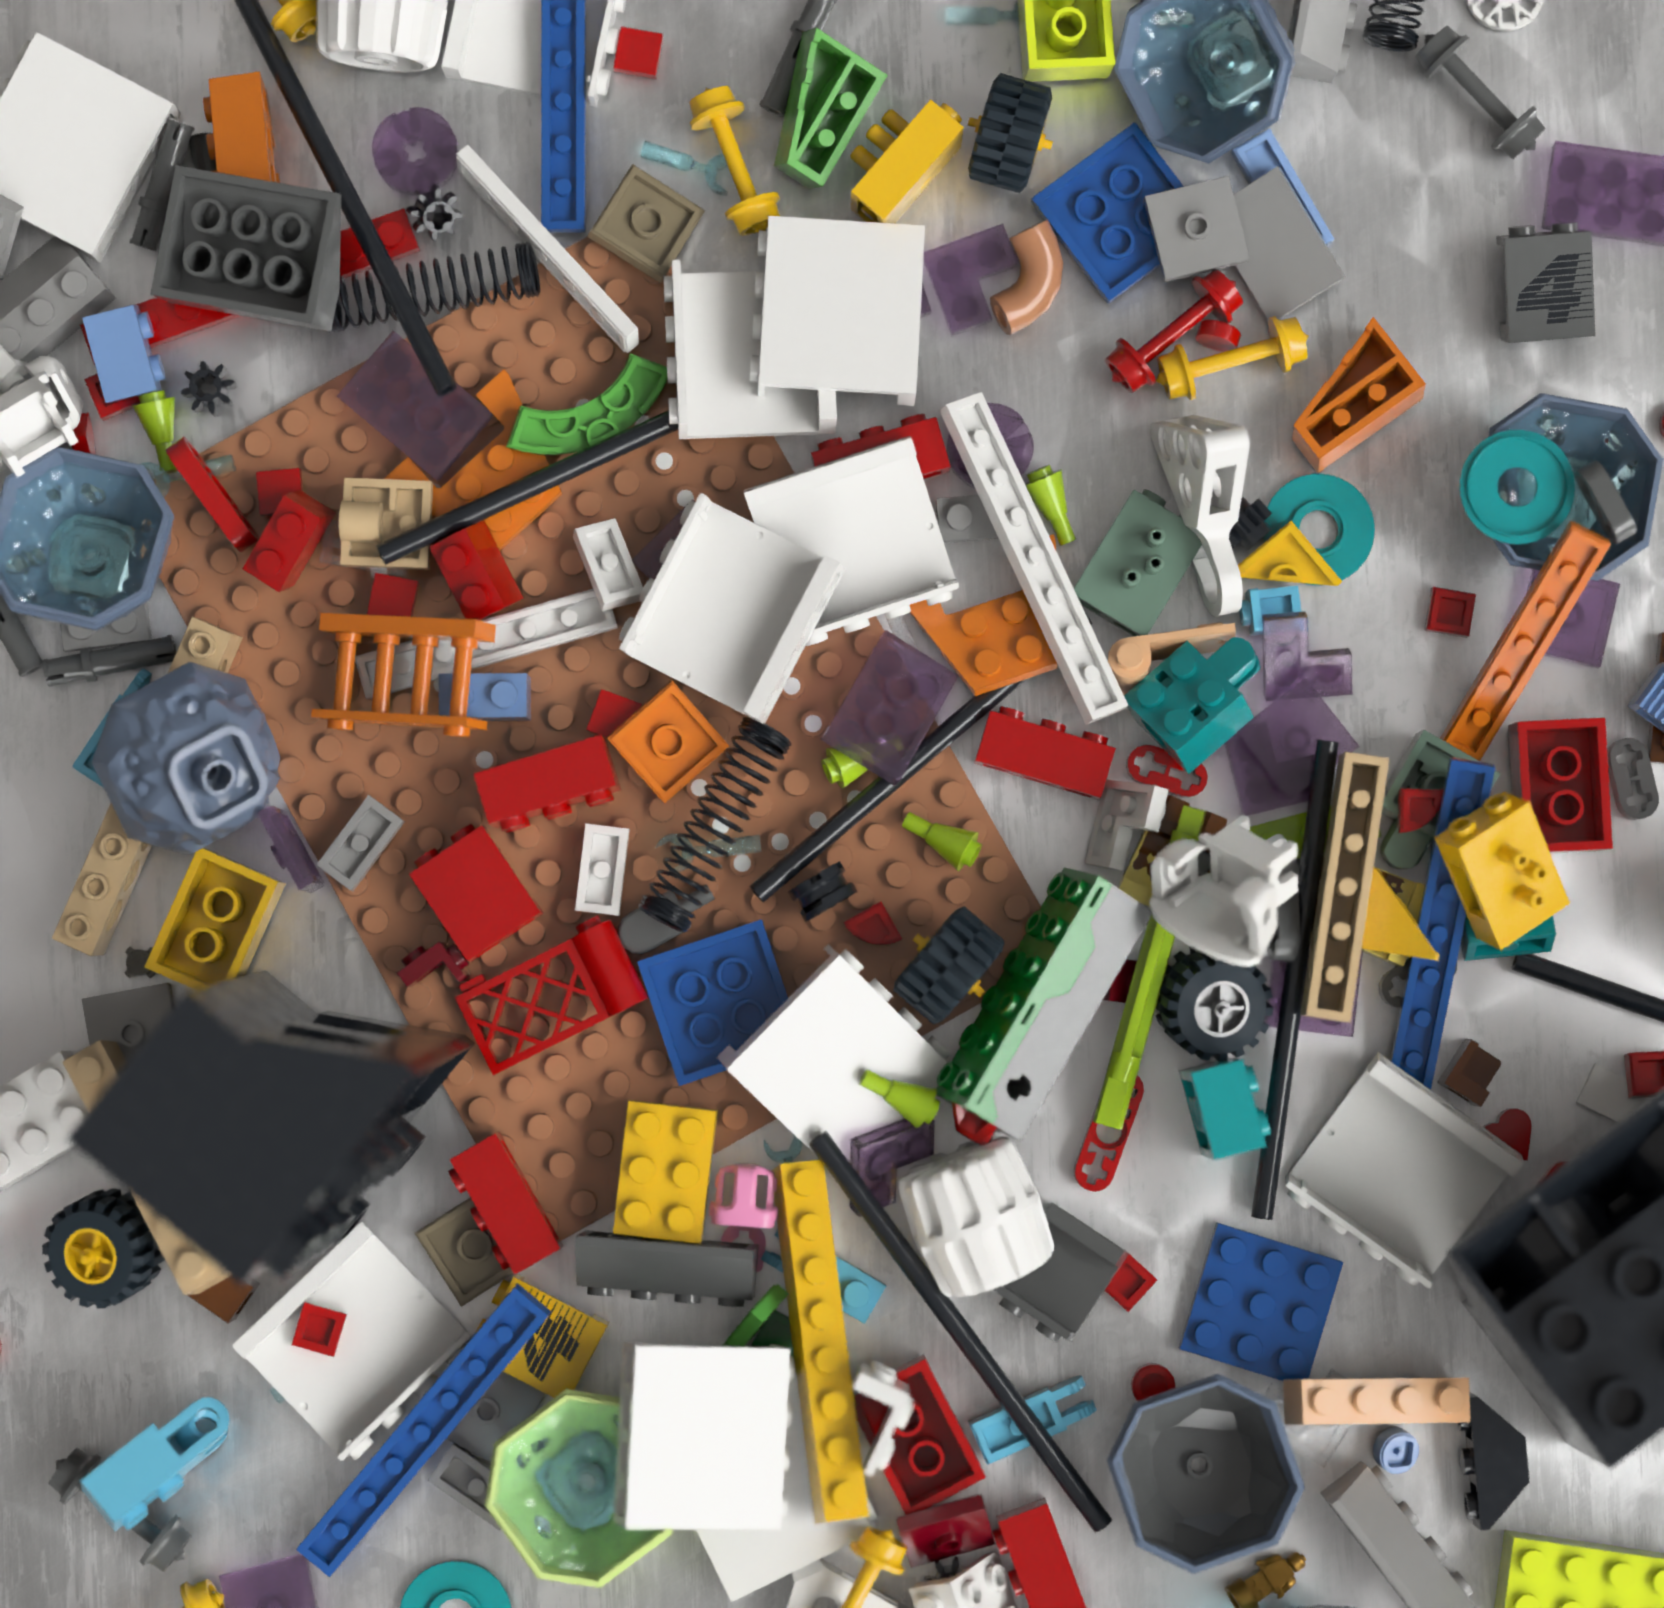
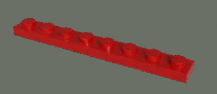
M405 208L372 219L392 261L420 252ZM351 227L341 230L340 275L345 279L351 277L353 272L359 274L372 269ZM157 297L136 304L139 305L141 313L148 312L152 323L154 337L148 338L150 349L240 317V315L174 304ZM83 323L80 324V327L85 338L88 350L90 352L93 364L95 365Z

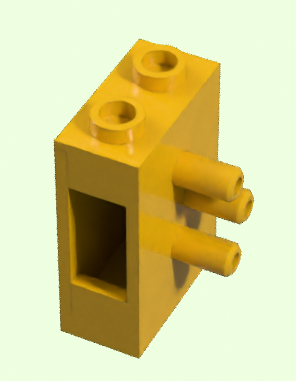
M931 99L910 123L893 109H889L883 115L881 123L898 137L896 139L893 138L878 124H873L866 133V138L884 152L883 155L878 159L862 145H858L850 154V158L867 172L851 190V211L864 222L896 223L961 148L964 127L960 124L962 121L960 115L949 105L942 103L938 106Z
M1505 791L1493 795L1485 800L1483 806L1466 817L1454 820L1447 830L1435 837L1476 938L1499 950L1504 949L1570 904L1531 805L1526 800Z

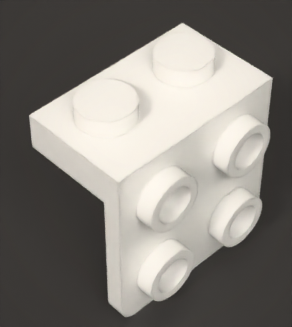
M872 1360L870 1366L861 1362L853 1378V1389L889 1405L864 1460V1473L871 1477L876 1468L885 1470L895 1448V1445H893L895 1440L891 1438V1435L896 1426L904 1429L914 1407V1404H912L914 1399L909 1397V1384L896 1379L897 1371L876 1360Z
M995 1552L985 1554L954 1577L917 1582L909 1588L915 1608H1016L1008 1584L1006 1570L1002 1566L999 1555Z

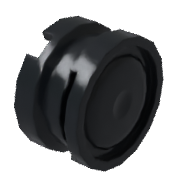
M840 861L788 891L792 900L799 901L803 908L800 913L805 922L858 892L854 884L847 882L844 878L845 869Z

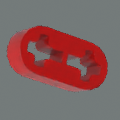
M1145 744L1138 746L1129 754L1126 761L1127 773L1133 781L1169 789V794L1178 797L1190 798L1196 796L1204 790L1207 784V771L1201 763L1193 771V775L1199 778L1198 785L1191 784L1187 790L1182 789V781L1169 776L1170 769L1178 772L1185 770L1163 748ZM1146 753L1152 754V762L1165 767L1163 774L1149 771L1146 777L1140 775V767L1134 764L1135 758L1142 759Z

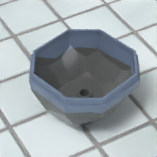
M1215 1374L1134 1402L1106 1459L1136 1546L1192 1574L1278 1545L1305 1489L1276 1402L1220 1374ZM1202 1457L1207 1462L1205 1470L1199 1473L1194 1472L1191 1469L1192 1461L1195 1458Z

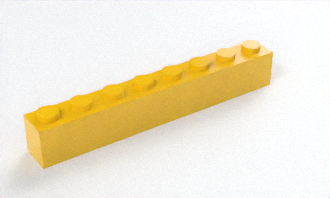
M821 1160L779 1164L771 1170L777 1179V1191L774 1192L775 1207H778L777 1226L785 1289L789 1293L787 1305L815 1524L869 1517L824 1164Z

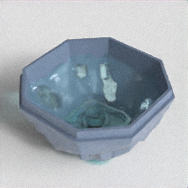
M1142 0L1130 8L1126 15L1114 71L1152 144L1156 147L1209 164L1280 120L1284 101L1288 94L1292 69L1296 64L1294 58L1295 49L1292 40L1287 36L1286 30L1278 21L1276 12L1268 0Z
M1540 393L1489 429L1488 437L1507 430H1527L1548 438L1563 451L1571 465L1573 474L1577 469L1594 460H1597L1604 467L1630 512L1637 532L1618 544H1613L1610 541L1609 549L1590 580H1600L1649 546L1663 458L1627 408ZM1508 469L1499 478V495L1504 502L1511 506H1524L1530 503L1536 494V481L1533 475L1525 469ZM1575 479V495L1571 510L1564 522L1553 533L1541 540L1528 544L1516 545L1492 540L1510 565L1541 570L1570 520L1606 538L1608 537L1602 530Z
M57 447L22 467L25 473L17 477L14 473L6 476L0 494V593L11 611L46 621L99 631L114 621L127 617L133 610L151 599L171 544V531L175 515L144 465ZM95 553L91 559L85 560L87 555Z

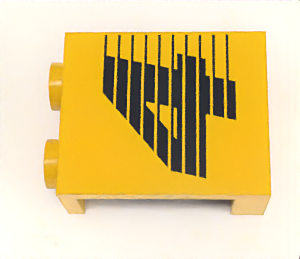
M516 1274L511 1282L505 1279L502 1280L492 1299V1303L499 1306L518 1283L552 1312L503 1372L553 1398L566 1389L575 1390L610 1322L596 1314L590 1316L528 1284L524 1281L525 1277ZM484 1318L482 1319V1321L480 1322V1324H479V1326H478L476 1332H477V1331L481 1328V1326L486 1322V1319H484Z

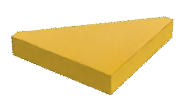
M1292 521L1288 522L1238 564L1241 578L1338 586L1342 583V580Z
M1373 868L1361 949L1438 961L1439 953L1434 950L1420 930L1416 920L1387 883L1382 872L1379 869Z

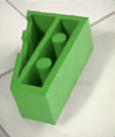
M817 27L804 31L799 46L774 167L808 189L823 187L888 75Z

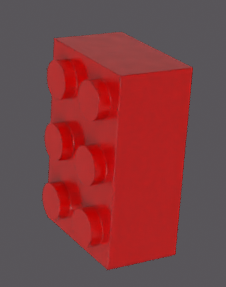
M1605 717L1518 721L1508 725L1512 795L1530 803L1549 852L1572 853L1613 849Z
M601 734L473 773L488 824L495 828H501L506 833L530 827L529 819L543 815L549 821L573 813L571 806L586 802L589 808L614 801L613 793L621 791L607 741Z
M924 1354L895 1369L897 1371L896 1379L909 1384V1397L914 1399L912 1403L914 1407L904 1429L896 1426L891 1435V1438L895 1440L893 1444L895 1448L885 1470H883L905 1515L928 1509L986 1478L984 1469ZM853 1390L856 1418L871 1447L889 1405L857 1390Z

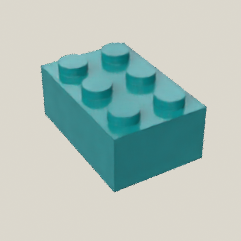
M1228 1057L1226 1061H1213L1179 1070L1202 1156L1218 1160L1266 1147L1264 1136L1271 1134L1264 1109L1259 1110L1255 1106L1252 1093L1258 1092L1259 1087L1252 1065H1244L1243 1059Z

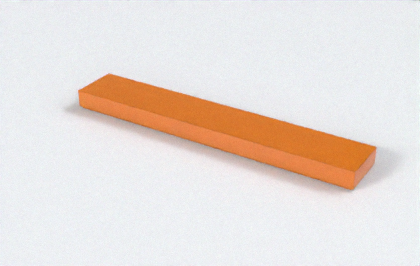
M1571 520L1569 521L1440 739L1478 761L1482 759L1611 545L1610 539Z

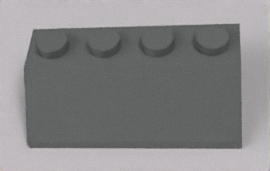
M585 1230L576 1235L577 1286L588 1287L587 1294L596 1296H613L614 1289L631 1290V1298L657 1300V1293L675 1294V1302L700 1303L701 1296L717 1297L718 1305L744 1307V1300H753L755 1297L759 1244L703 1240L701 1244Z

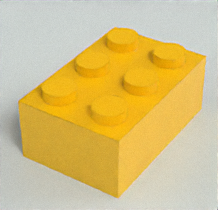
M207 848L196 851L144 968L192 989L245 976L286 883Z
M636 1100L628 1101L613 1234L702 1243L718 1110Z

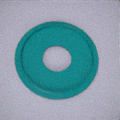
M1507 430L1486 438L1469 454L1461 471L1459 492L1467 517L1479 531L1502 543L1528 544L1547 537L1564 522L1574 501L1575 479L1567 457L1551 440L1532 431ZM1522 468L1533 475L1537 490L1530 503L1519 507L1511 506L1500 497L1498 481L1500 476L1508 469Z
M1309 474L1293 479L1276 492L1267 506L1272 514L1265 521L1272 530L1263 537V542H1266L1290 521L1299 529L1303 517L1312 511H1324L1330 514L1337 524V537L1330 546L1316 549V551L1341 580L1355 573L1370 554L1375 536V524L1371 508L1365 497L1356 487L1339 477L1328 474ZM1307 584V585H1314V586H1323V585H1317V584Z
M465 1561L442 1562L424 1570L409 1585L400 1604V1608H439L448 1600L460 1599L467 1602L472 1608H512L509 1596L501 1582L485 1568Z

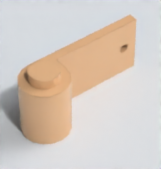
M1218 622L1199 625L1193 629L1123 638L1111 646L1108 652V663L1123 695H1125L1150 673L1152 660L1168 658L1186 641L1201 654L1216 652L1228 640L1235 637V623L1223 624Z

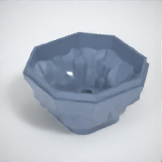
M188 662L111 705L92 764L129 839L183 854H192L214 841L243 828L259 817L265 805L269 803L268 796L275 789L280 777L277 770L281 757L273 734L266 722L265 714L256 702L246 679Z

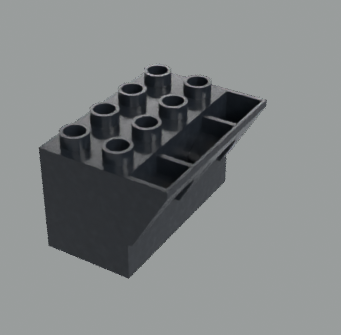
M265 970L186 991L71 1131L66 1140L240 1286H243L265 1270H269L279 1280L284 1282L297 1267L303 1269L316 1254L320 1257L333 1243L338 1245L371 1206L362 1196L373 1185L377 1188L389 1175L394 1177L422 1145L426 1136L410 1122L475 1043L466 1035L332 1011L318 1014Z
M1663 1089L1446 1252L1467 1297L1461 1303L1564 1441L1610 1470L1664 1430Z

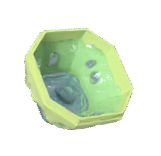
M566 1389L494 1442L485 1507L539 1579L600 1588L672 1535L673 1529H625L613 1522L620 1397ZM583 1474L592 1475L595 1479V1486L591 1489H583L579 1485V1477Z

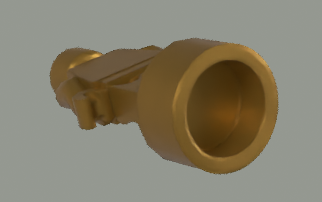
M1295 1552L1288 1556L1286 1560L1282 1559L1279 1554L1258 1560L1255 1565L1259 1566L1260 1572L1245 1581L1241 1578L1236 1579L1225 1587L1226 1594L1235 1608H1259L1258 1602L1272 1592L1277 1594V1599H1281L1295 1585L1296 1578L1294 1577V1572H1298L1306 1566V1558L1303 1554Z

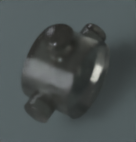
M130 946L126 949L125 953L128 955L126 959L127 970L124 973L128 978H131L133 975H147L151 979L156 975V972L144 968L153 947H150L148 950H134Z

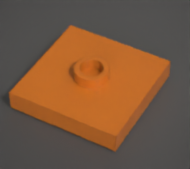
M672 680L606 737L664 804L729 747L727 742Z

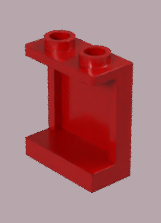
M469 824L450 837L454 843L441 853L434 848L415 860L414 864L417 869L409 873V875L467 962H473L544 914L536 900L530 896L490 836L488 829L483 825L475 829L473 824Z

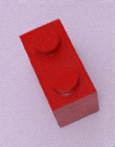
M301 490L284 495L242 569L277 592L294 586L336 512Z
M485 521L464 528L429 547L465 619L480 621L524 599Z

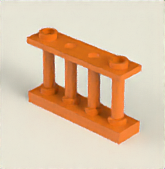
M320 613L319 630L335 634V642H339L333 710L312 709V718L327 720L328 729L353 731L354 723L443 728V735L454 737H470V729L487 730L488 722L467 717L473 650L478 648V642L495 643L496 625L474 619ZM362 637H374L373 643L377 644L371 712L351 711L356 646L361 644ZM400 638L412 639V645L416 646L410 714L389 713L395 646H400ZM439 640L451 641V647L455 648L449 716L428 715L434 648H438Z

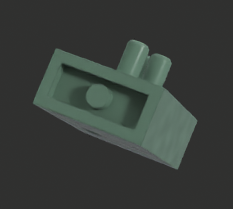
M1144 489L1142 494L1136 490L1132 491L1074 587L1083 607L1133 637L1148 635L1202 546L1198 536L1185 526L1181 514L1178 516L1164 508L1166 501L1147 489Z

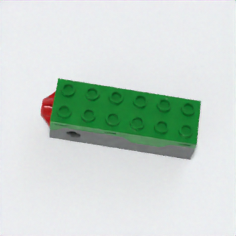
M1064 867L1062 872L1053 877L1047 888L1048 896L1040 910L1035 911L1026 923V934L1017 948H1014L1007 955L1003 963L1004 972L997 984L985 993L981 1001L982 1009L974 1023L967 1026L959 1039L960 1047L951 1062L946 1063L938 1074L936 1095L952 1105L955 1131L978 1145L988 1144L995 1132L1003 1133L1019 1141L1023 1139L1152 915L1148 907L1099 875Z

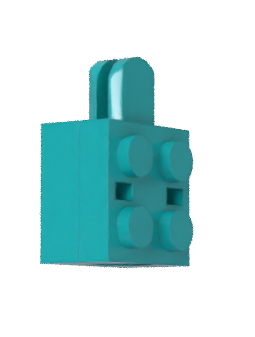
M1232 637L1208 659L1186 641L1124 695L1128 704L1127 708L1134 720L1190 774L1254 718L1245 698L1238 689L1260 670V662L1250 642L1243 638Z

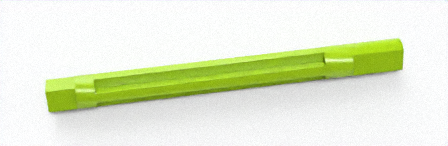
M1183 805L1177 830H1173L1169 844L1182 839H1193L1199 842L1198 836L1201 833L1206 811ZM1151 915L1147 922L1093 1122L1119 1130L1124 1125L1175 936L1165 930L1154 919L1153 915Z

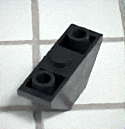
M1469 1392L1471 1422L1457 1423L1459 1431H1465L1466 1448L1460 1449V1463L1463 1475H1469L1470 1492L1464 1493V1508L1466 1518L1473 1519V1525L1482 1531L1492 1528L1530 1482L1525 1436L1478 1396Z

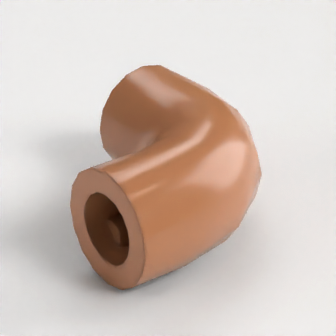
M1048 219L1009 238L1020 262V276L1009 288L990 297L992 312L999 326L1007 335H1012L1024 329L1047 312L1061 287L1063 260L1058 240Z

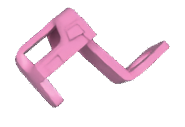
M736 1163L722 1167L716 1175L715 1187L717 1189L715 1202L710 1203L711 1223L729 1225L722 1235L721 1241L733 1242L734 1239L739 1237V1230L749 1231V1238L753 1240L754 1244H759L757 1272H759L763 1268L761 1257L766 1247L765 1235L760 1228H774L775 1221L777 1220L778 1207L774 1206V1192L777 1191V1179L774 1177L773 1171L757 1164ZM725 1172L735 1174L733 1198L729 1206H722ZM757 1175H768L766 1209H759L755 1204Z

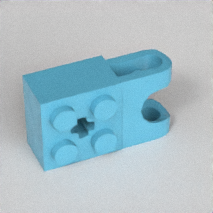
M204 1397L195 1401L160 1430L152 1423L81 1480L83 1493L115 1532L122 1526L129 1531L149 1514L147 1506L159 1497L165 1502L184 1486L183 1477L222 1445L227 1437L230 1420L226 1407L220 1401L210 1397ZM201 1419H209L215 1423L216 1429L209 1433H202L195 1425Z

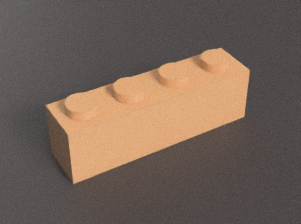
M1469 1378L1283 1380L1285 1424L1471 1422Z

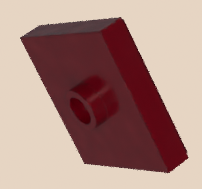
M979 1494L900 1516L896 1519L902 1542L907 1546L906 1554L911 1568L995 1545L983 1498Z

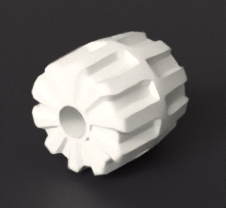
M316 0L317 50L327 59L358 68L389 72H419L431 69L435 66L439 57L448 0Z
M993 1136L991 1141L983 1146L973 1141L961 1144L954 1153L949 1155L938 1153L930 1157V1162L913 1166L906 1172V1175L899 1179L898 1188L913 1238L939 1290L946 1297L970 1296L1003 1286L1029 1274L1043 1265L1052 1256L1054 1243L1039 1193L1014 1142L1009 1137Z

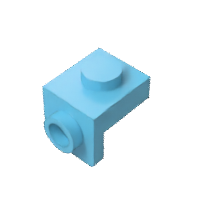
M1298 585L1263 590L1253 588L1245 592V600H1242L1239 614L1241 625L1249 626L1250 636L1297 631L1304 628Z

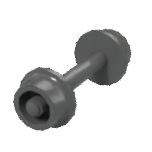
M1448 25L1436 35H1425V46L1415 56L1425 69L1423 76L1426 79H1430L1444 67L1505 131L1491 145L1494 150H1503L1511 159H1515L1524 150H1535V139L1546 129L1536 116L1538 109L1532 106L1518 119L1456 55L1469 41L1470 38L1467 35L1459 36Z
M75 1448L66 1459L56 1460L57 1471L48 1484L60 1494L61 1503L65 1505L78 1490L82 1491L81 1480L95 1470L99 1464L101 1457L98 1454L90 1456L79 1448ZM175 1515L163 1530L147 1518H144L131 1529L151 1544L139 1561L143 1566L145 1564H152L165 1572L174 1560L185 1559V1550L183 1548L192 1535L180 1525L181 1518Z

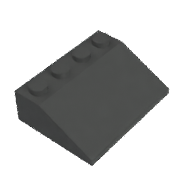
M176 165L150 295L174 304L331 332L340 289L341 194Z

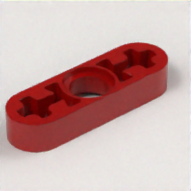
M183 436L166 449V453L233 546L239 552H243L257 542L259 537L191 442Z
M1138 1075L1134 1085L1135 1094L1131 1097L1128 1106L1129 1113L1124 1121L1120 1137L1116 1141L1104 1143L1098 1138L1096 1134L1097 1123L1093 1122L1097 1104L1095 1106L1074 1165V1177L1077 1183L1088 1191H1101L1107 1188L1113 1180L1144 1094L1143 1082ZM1091 1142L1101 1149L1115 1150L1111 1160L1103 1155L1100 1168L1106 1171L1105 1177L1103 1179L1096 1178L1093 1184L1086 1182L1088 1175L1082 1172L1083 1165H1092L1097 1152L1088 1151Z

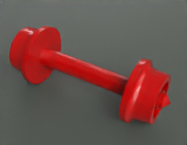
M1217 269L1203 278L1196 276L1191 282L1200 300L1136 351L1125 339L1119 338L1116 341V349L1105 358V362L1112 372V382L1120 383L1132 394L1144 385L1152 387L1157 381L1147 364L1210 313L1222 322L1231 323L1233 320L1232 314L1243 304V299L1236 289V281L1229 280Z

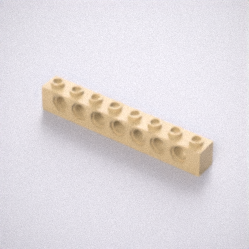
M192 617L168 673L188 662L228 673L243 637L204 620ZM111 803L51 938L89 956L105 955L152 847L150 844L127 837Z

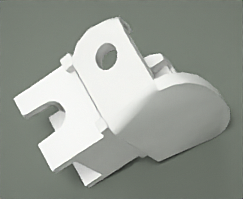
M39 356L25 364L24 368L32 378L0 396V472L9 468L19 477L25 473L22 467L66 441L71 446L79 442L73 429L80 422L84 403L63 364L51 356ZM46 382L49 383L52 390L58 396L59 401H56L51 390L44 385Z
M1245 815L1238 817L1214 836L1204 833L1198 836L1199 842L1193 839H1182L1172 842L1161 850L1151 864L1152 897L1149 901V906L1154 919L1165 930L1186 944L1215 959L1233 965L1253 966L1260 963L1277 929V907L1298 892L1297 874L1290 871L1278 879L1282 868L1297 856V844L1288 841L1279 848L1249 831L1250 820ZM1209 848L1211 875L1207 873L1200 877L1198 876V854L1204 849Z

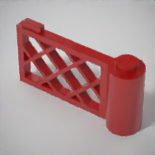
M599 915L575 926L578 935L488 981L484 974H480L459 985L462 994L454 998L492 1075H496L649 998L610 919L602 922ZM566 951L575 967L569 984L547 976L552 958ZM544 963L540 974L530 971V969ZM524 974L538 979L531 1003L508 996L514 977ZM578 976L580 977L585 989L575 986ZM505 982L502 993L491 990ZM544 982L567 989L560 1013L537 1006ZM573 992L590 997L597 1014L583 1021L567 1016L566 1013ZM483 993L498 998L499 1002L493 1021L489 1022L477 1018L469 1000ZM506 1001L528 1008L521 1032L498 1025ZM535 1011L557 1018L552 1037L542 1040L527 1035ZM564 1021L575 1024L561 1031ZM481 1025L490 1028L487 1037ZM496 1030L519 1038L514 1055L500 1063L491 1048ZM525 1040L536 1044L522 1051Z

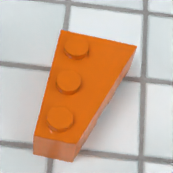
M260 71L208 79L210 96L203 97V106L207 123H212L213 133L206 135L210 159H216L217 170L212 172L280 183L279 173H275L273 155L275 141L269 99Z
M1374 317L1365 327V331L1351 350L1349 349L1342 358L1335 372L1323 384L1293 425L1292 441L1317 473L1423 399L1426 383Z

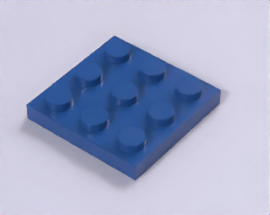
M1134 122L1032 197L1031 203L1044 220L1048 219L1057 238L1107 304H1109L1160 266L1143 200L1144 197L1184 186Z
M762 919L637 961L679 1086L727 1070L718 1060L717 1056L728 1045L737 1051L788 999Z
M1216 1222L1178 1348L1281 1381L1309 1379L1344 1262Z

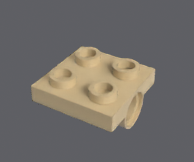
M344 478L343 501H341L339 511L340 565L343 567L430 570L429 547L431 544L387 565H384L376 545L432 520L433 482Z

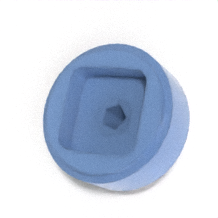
M1388 1428L1374 1442L1373 1457L1376 1463L1389 1473H1404L1412 1468L1418 1459L1419 1445L1417 1440L1402 1428Z

